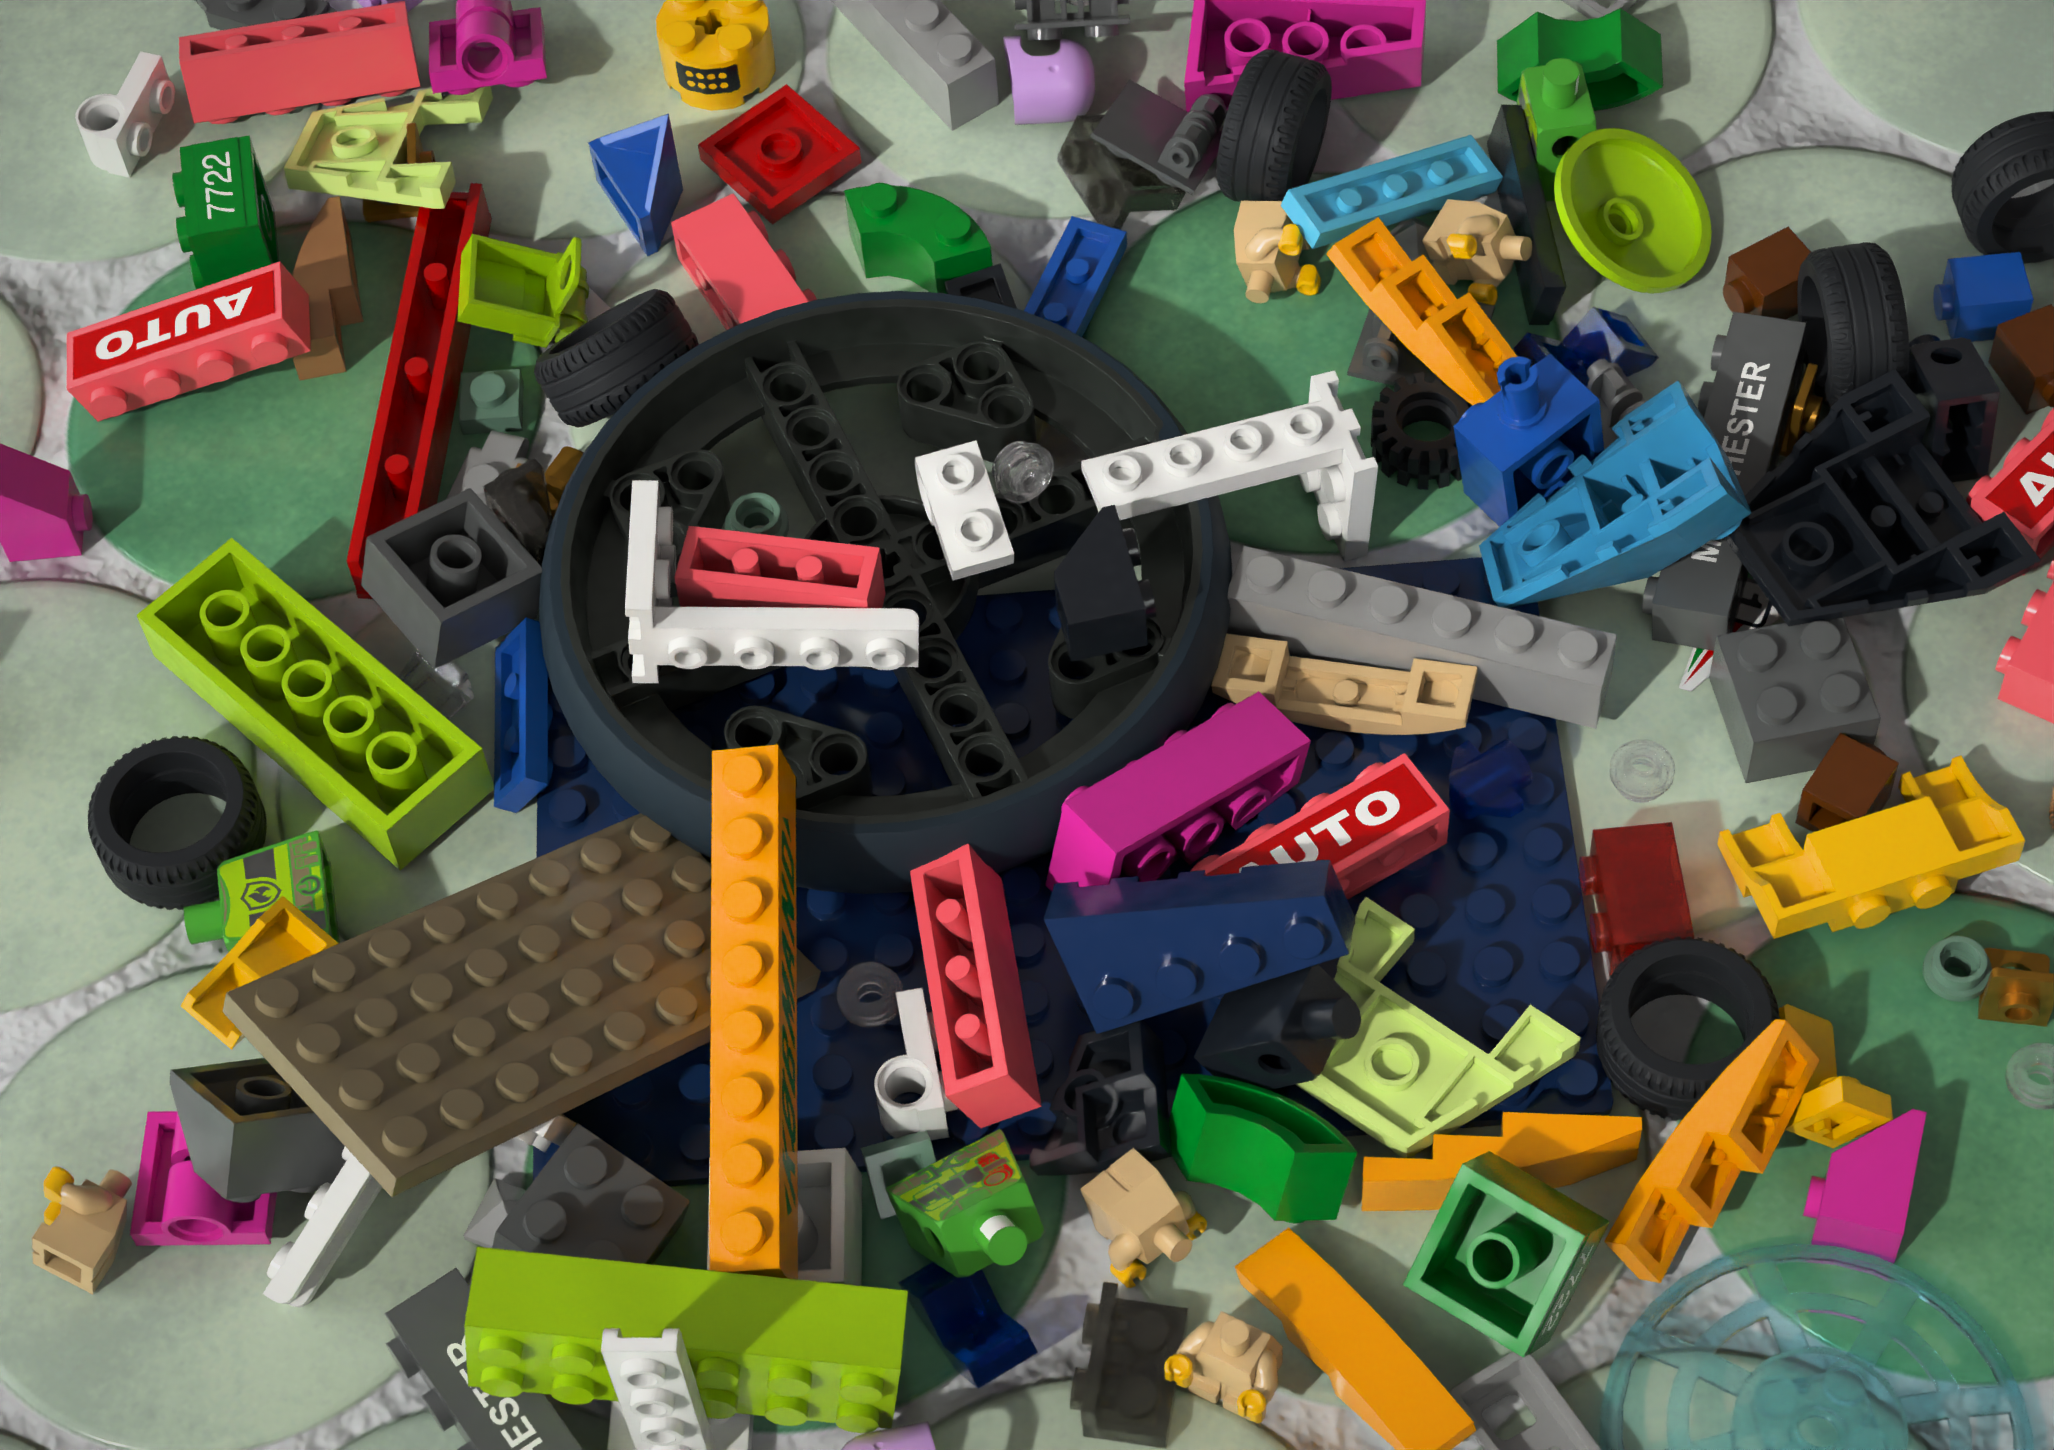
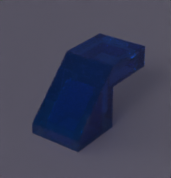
M1592 307L1562 341L1527 332L1512 349L1517 356L1530 359L1531 367L1548 354H1551L1586 387L1590 379L1587 375V370L1597 360L1606 359L1609 363H1617L1622 368L1626 377H1629L1650 367L1659 358L1627 316Z
M932 1262L898 1282L902 1290L908 1291V1301L954 1369L976 1388H981L1038 1353L1027 1329L1002 1311L982 1269L968 1277L957 1278Z

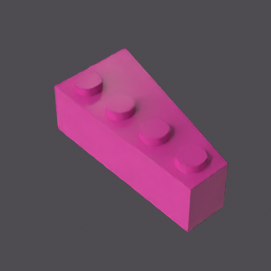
M1194 0L1184 80L1186 111L1189 113L1196 99L1204 94L1220 96L1228 111L1234 90L1245 66L1254 55L1263 50H1277L1323 64L1331 77V100L1420 87L1425 47L1426 0Z
M1259 691L1237 704H1225L1204 723L1189 731L1180 730L1174 733L1158 749L1138 760L1131 761L1124 768L1090 787L1080 786L1069 794L1061 806L1062 813L1045 886L1052 892L1055 883L1079 882V887L1109 885L1112 878L1135 876L1139 877V882L1155 881L1179 858L1184 859L1191 865L1209 851V847L1219 837L1225 823L1228 822L1237 830L1299 783L1311 740Z

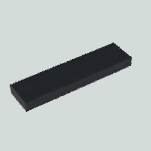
M1501 104L1487 141V148L1490 160L1503 176L1497 188L1502 212L1508 215L1516 236L1530 237L1532 241V254L1527 261H1514L1529 325H1549L1554 318L1567 286L1524 109H1522L1521 105Z

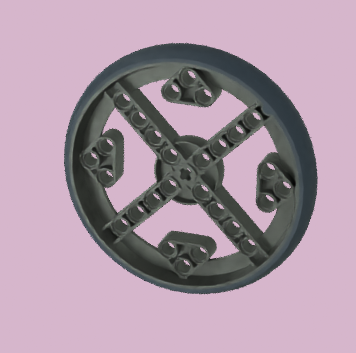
M912 291L856 293L817 299L779 309L741 323L699 344L667 365L639 388L605 423L583 453L560 499L548 532L541 566L539 620L543 656L553 692L567 723L596 769L625 801L642 815L648 816L652 821L669 831L674 838L702 855L711 858L712 751L714 750L691 733L671 711L784 666H768L763 669L754 670L741 666H701L695 669H683L674 665H660L659 683L632 682L633 654L629 653L628 644L630 620L625 615L632 480L659 481L661 507H672L673 509L672 545L676 546L677 569L688 526L722 529L726 516L730 511L722 462L709 450L745 424L759 417L763 419L816 521V524L810 529L804 539L879 547L886 593L882 608H908L917 613L919 617L918 667H899L893 671L952 783V786L906 795L872 796L873 785L868 754L864 742L858 736L845 730L763 706H748L734 712L727 720L724 729L727 748L735 749L778 744L796 776L797 887L819 891L859 894L913 892L910 876L911 870L937 860L966 844H970L984 863L990 866L997 874L1017 867L1053 851L1062 813L1061 806L1070 793L1080 786L1090 787L1121 770L1131 761L1138 760L1163 746L1165 741L1174 733L1189 728L1204 702L1218 668L1230 621L1231 608L1228 600V588L1233 576L1231 545L1218 495L1120 520L1122 529L1133 528L1135 531L1141 558L1142 580H1149L1154 596L1156 617L1146 619L1147 645L1071 662L1061 627L1048 658L1052 703L1056 710L1073 720L1034 751L1018 759L955 640L964 631L971 618L979 589L1067 555L1098 514L1097 506L1081 470V461L996 494L995 497L1014 551V564L953 581L935 526L930 524L923 502L905 496L877 495L823 394L836 389L868 384L897 383L901 423L904 432L909 438L942 449L976 440L983 460L1009 466L1022 463L1035 451L1037 441L1034 416L1049 423L1074 441L1090 457L1088 459L1188 434L1160 397L1123 363L1099 346L1066 328L1020 309L983 299L945 293ZM670 583V598L677 597L676 584ZM1143 653V655L1133 656L1129 654ZM859 667L863 669L878 670L872 667ZM942 675L937 678H928L929 676ZM1077 676L1086 677L1083 679H1070ZM959 723L968 724L967 726L953 727V725ZM838 771H850L843 775H832ZM984 772L996 773L992 776L987 777L977 776L978 774Z

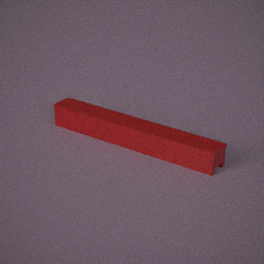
M470 183L469 192H452L445 209L419 207L347 556V564L357 590L358 599H373L361 585L367 537L437 504L460 387V377L463 371L471 324L457 321L461 253L472 234L489 237L492 221L482 183Z

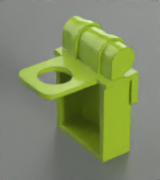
M472 234L461 253L457 321L513 334L514 341L544 348L548 347L553 337H555L554 340L557 343L574 330L586 324L588 317L585 314L586 299L589 296V285L587 283V271L581 266V238L573 237L564 254L561 252L555 254Z

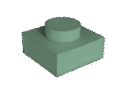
M520 369L461 373L459 423L463 435L490 433L492 430L498 432L522 431L524 382Z
M927 1130L861 1148L880 1219L896 1215L885 1188L936 1162Z

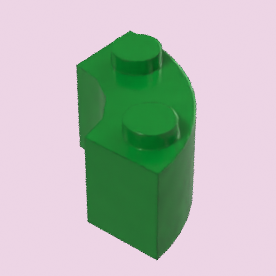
M1621 8L1603 17L1583 21L1555 19L1537 11L1497 40L1498 93L1517 102L1522 71L1528 67L1546 65L1549 61L1556 58H1566L1582 65L1594 111L1611 109L1632 103L1663 87L1661 34Z
M875 183L870 186L844 190L850 237L866 278L892 276L911 280L928 292L947 294L945 291V281L993 266L991 245L986 235L966 212L950 201L920 189L894 186L886 183Z
M1201 1074L1181 1075L1169 1116L1172 1158L1186 1181L1214 1184L1238 1192L1260 1205L1274 1221L1297 1224L1307 1220L1337 1219L1357 1151L1334 1126L1301 1104L1270 1090L1223 1077Z

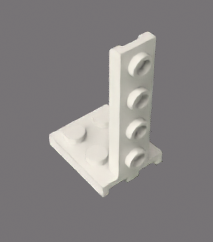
M1334 370L1311 376L1308 404L1081 461V470L1098 512L1102 507L1115 505L1119 520L1298 475L1306 493L1313 492L1319 504L1317 508L1318 520L1325 539L1335 540L1345 562L1367 556L1378 464L1374 457L1366 458L1357 440L1361 427L1353 409L1344 410L1337 396L1339 379Z
M632 480L625 615L630 620L628 644L629 653L633 654V683H659L660 665H674L683 669H695L701 666H741L754 670L763 669L768 666H806L814 670H826L833 667H872L878 670L918 667L919 617L915 611L908 608L674 607L673 598H670V583H675L674 576L676 573V546L672 545L673 509L672 507H661L659 481Z
M561 1114L516 1137L546 1152L552 1142L560 1146L577 1123ZM344 1147L342 1152V1158L346 1162L333 1183H324L309 1201L304 1214L305 1218L309 1221L295 1243L287 1242L277 1252L268 1268L267 1276L272 1280L263 1294L277 1303L289 1304L294 1307H303L310 1303L382 1188L346 1147Z
M604 1328L601 1353L618 1401H611L607 1450H752L754 1415L736 1413L734 1416L725 1419H714L706 1416L680 1329H664L662 1338H623L620 1328Z

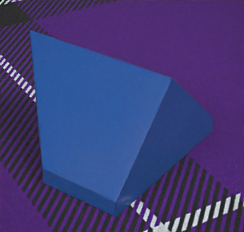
M669 114L588 142L597 182L647 256L658 252L683 192Z

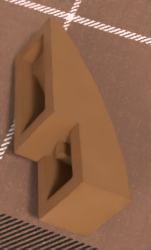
M340 196L327 199L313 221L298 253L292 274L309 295L311 351L292 357L300 381L346 372L340 326L363 322L351 232Z

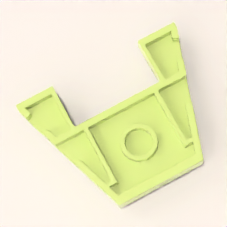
M491 86L479 87L476 91L465 95L452 94L442 96L441 93L433 94L432 88L419 90L412 103L387 107L385 98H379L312 112L284 166L288 188L433 209H445L456 184L452 162L407 164V124L416 123L420 136L426 125L482 123L493 99Z
M1366 897L1361 902L1355 916L1350 953L1340 957L1334 978L1357 1004L1361 1015L1360 1028L1354 1037L1336 1040L1322 1073L1316 1079L1296 1085L1402 1158H1411L1433 1144V1134H1450L1573 1058L1579 1051L1581 1037L1530 1005L1491 1053H1485L1380 983L1414 942L1415 929Z

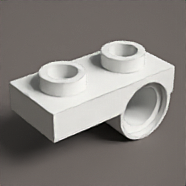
M140 52L117 95L99 94L85 100L76 111V122L91 161L95 166L107 170L110 174L125 177L131 176L140 157H144L148 153L152 144L153 133L163 114L169 113L173 106L175 88L169 79L161 55Z
M977 441L915 457L916 476L922 502L930 524L935 526L952 580L1014 564V551Z
M922 988L896 992L906 1055L889 1059L876 1073L874 1087L882 1126L895 1138L926 1130L931 1140L947 1138L949 1134L945 1112L958 1110V1107L946 1097L942 1071L938 1072L935 1052H939L933 1013H927ZM906 1092H915L922 1095L920 1099L910 1104H900L893 1101L897 1096Z

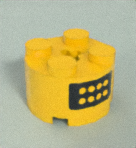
M666 0L663 3L656 18V29L665 81L670 89L672 86L673 89L680 92L683 102L692 107L710 111L734 109L745 104V95L752 93L758 87L760 94L768 88L776 68L768 8L763 0Z

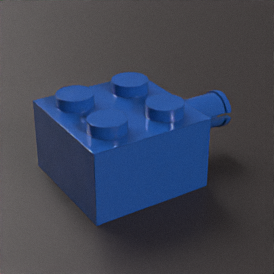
M1548 354L1532 367L1530 366L1531 360L1526 357L1518 356L1505 360L1497 371L1498 384L1501 390L1486 402H1479L1471 406L1461 416L1459 422L1453 426L1464 493L1499 527L1538 493L1546 501L1574 477L1567 467L1582 454L1591 462L1604 450L1599 398L1551 354Z

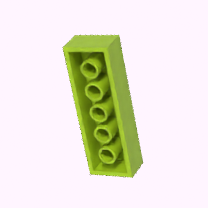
M230 538L136 615L156 659L400 871L494 790V784L483 749L233 538Z
M477 1247L464 1324L468 1386L479 1387L485 1393L497 1397H515L522 1392L549 1394L560 1402L576 1405L589 1403L593 1399L618 1401L601 1353L604 1328H620L623 1338H662L664 1329H680L708 1418L725 1419L738 1413L765 1416L770 1422L784 1426H797L806 1421L836 1423L839 1428L854 1433H868L875 1431L877 1428L889 1429L892 1428L901 1371L908 1291Z

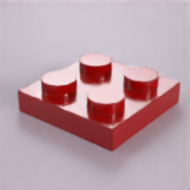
M787 84L698 144L700 160L772 225L862 163L860 148Z

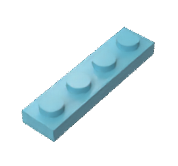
M1468 135L1289 189L1281 203V207L1292 222L1298 226L1310 247L1315 249L1340 241L1377 217L1381 219L1385 226H1389L1440 210L1447 199L1469 201L1495 193L1503 176L1473 136Z

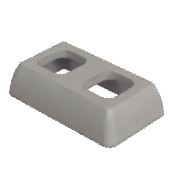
M1511 1352L1450 1390V1395L1473 1420L1476 1428L1473 1436L1484 1450H1601L1531 1354L1523 1358ZM1508 1395H1517L1534 1415L1536 1422L1513 1438L1501 1440L1484 1420L1482 1412Z

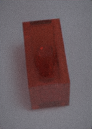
M1672 822L1594 829L1590 855L1580 856V880L1583 894L1594 895L1597 913L1590 914L1591 942L1594 953L1605 952L1610 977L1618 965L1637 949L1641 950L1643 946L1650 945L1657 940L1663 942L1665 938L1674 939L1675 937H1681V939H1686V937H1692L1694 939V932Z

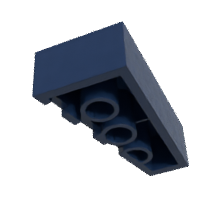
M1330 859L1242 867L1241 873L1206 876L1205 870L1180 872L1178 879L1139 882V877L1135 876L1112 878L1109 885L1079 887V882L1055 883L1044 916V922L1096 1034L1348 955L1350 953L1355 919Z

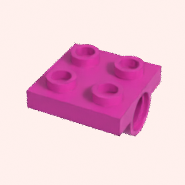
M457 0L456 19L429 22V76L433 94L448 92L453 95H465L476 91L479 87L501 84L508 87H523L533 83L535 80L547 78L545 33L541 7L513 11L510 0Z
M148 1112L130 1235L136 1246L271 1244L277 1192L261 1194L259 1199L252 1202H233L224 1199L194 1172L178 1112Z

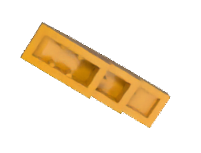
M1379 217L1336 242L1326 255L1362 300L1406 348L1449 388L1472 406L1479 402H1486L1501 390L1497 379L1498 368L1505 360L1518 356L1470 292L1457 299L1423 254L1411 261Z
M1775 1019L1720 1074L1693 1106L1640 1178L1605 1238L1604 1242L1639 1279L1661 1283L1689 1226L1712 1228L1740 1172L1764 1173L1820 1061L1818 1056L1787 1020Z
M1503 1112L1500 1137L1433 1134L1431 1159L1363 1156L1361 1211L1438 1210L1441 1208L1461 1165L1488 1151L1554 1189L1577 1183L1637 1160L1642 1133V1117Z
M1289 1227L1234 1266L1241 1285L1281 1320L1288 1340L1329 1376L1335 1395L1396 1450H1451L1476 1431L1473 1420L1385 1320Z

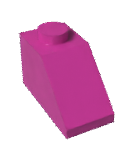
M0 443V543L9 562L81 556L83 532L91 530L93 524L89 496L79 493L69 470Z
M1912 1109L1831 1154L1825 1178L1811 1176L1803 1216L1816 1219L1811 1241L1812 1245L1894 1264L1904 1234L1927 1112Z

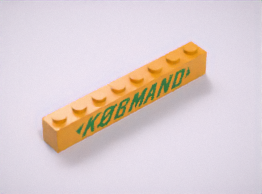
M778 744L712 751L709 1270L798 1279L796 776Z

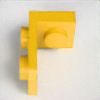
M1789 1004L1779 1008L1780 1019L1787 1020L1820 1059L1785 1129L1786 1131L1830 1148H1835L1893 1120L1891 1095L1863 1085L1856 1078L1837 1076L1833 1025L1829 1020Z

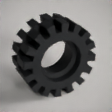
M1425 372L1414 373L1413 384L1410 385L1404 376L1394 380V391L1386 386L1380 392V401H1375L1372 409V456L1377 463L1382 461L1381 471L1388 478L1398 471L1397 483L1406 487L1411 478L1418 479L1417 489L1428 490L1429 480L1436 479L1439 489L1449 486L1450 474L1459 482L1462 477L1453 426L1459 422L1461 416L1472 405L1446 386L1437 375L1434 377V382H1425ZM1418 421H1432L1445 426L1450 433L1438 440L1422 441L1405 434L1403 428Z

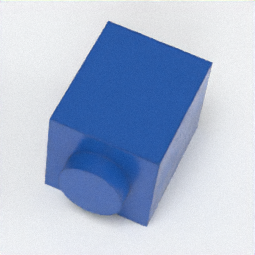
M2021 252L1948 259L1942 284L1935 285L1933 293L1936 318L1939 321L1946 320L1950 339L1963 337L1970 339L1971 342L1994 340L1998 324L2029 313L2034 300Z

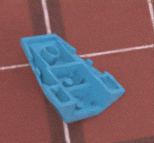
M1679 380L1627 414L1611 429L1618 438L1591 462L1582 454L1567 468L1574 477L1547 501L1538 493L1479 545L1493 601L1497 606L1511 608L1649 578L1710 540H1719L1730 535L1739 527L1742 519L1751 514L1728 456Z

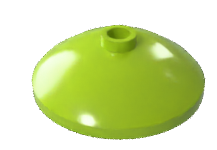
M1605 128L1582 136L1564 153L1555 175L1554 193L1556 207L1562 226L1571 244L1593 269L1622 287L1642 293L1672 291L1684 285L1700 271L1708 257L1711 246L1712 230L1709 211L1694 178L1671 152L1656 141L1637 132L1619 128Z

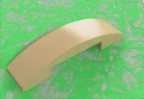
M1226 633L1219 665L1211 687L1212 693L1236 704L1259 691L1290 721L1314 727L1364 734H1430L1466 727L1478 669L1477 666L1414 658L1411 671L1408 672L1302 658L1289 655L1288 641Z

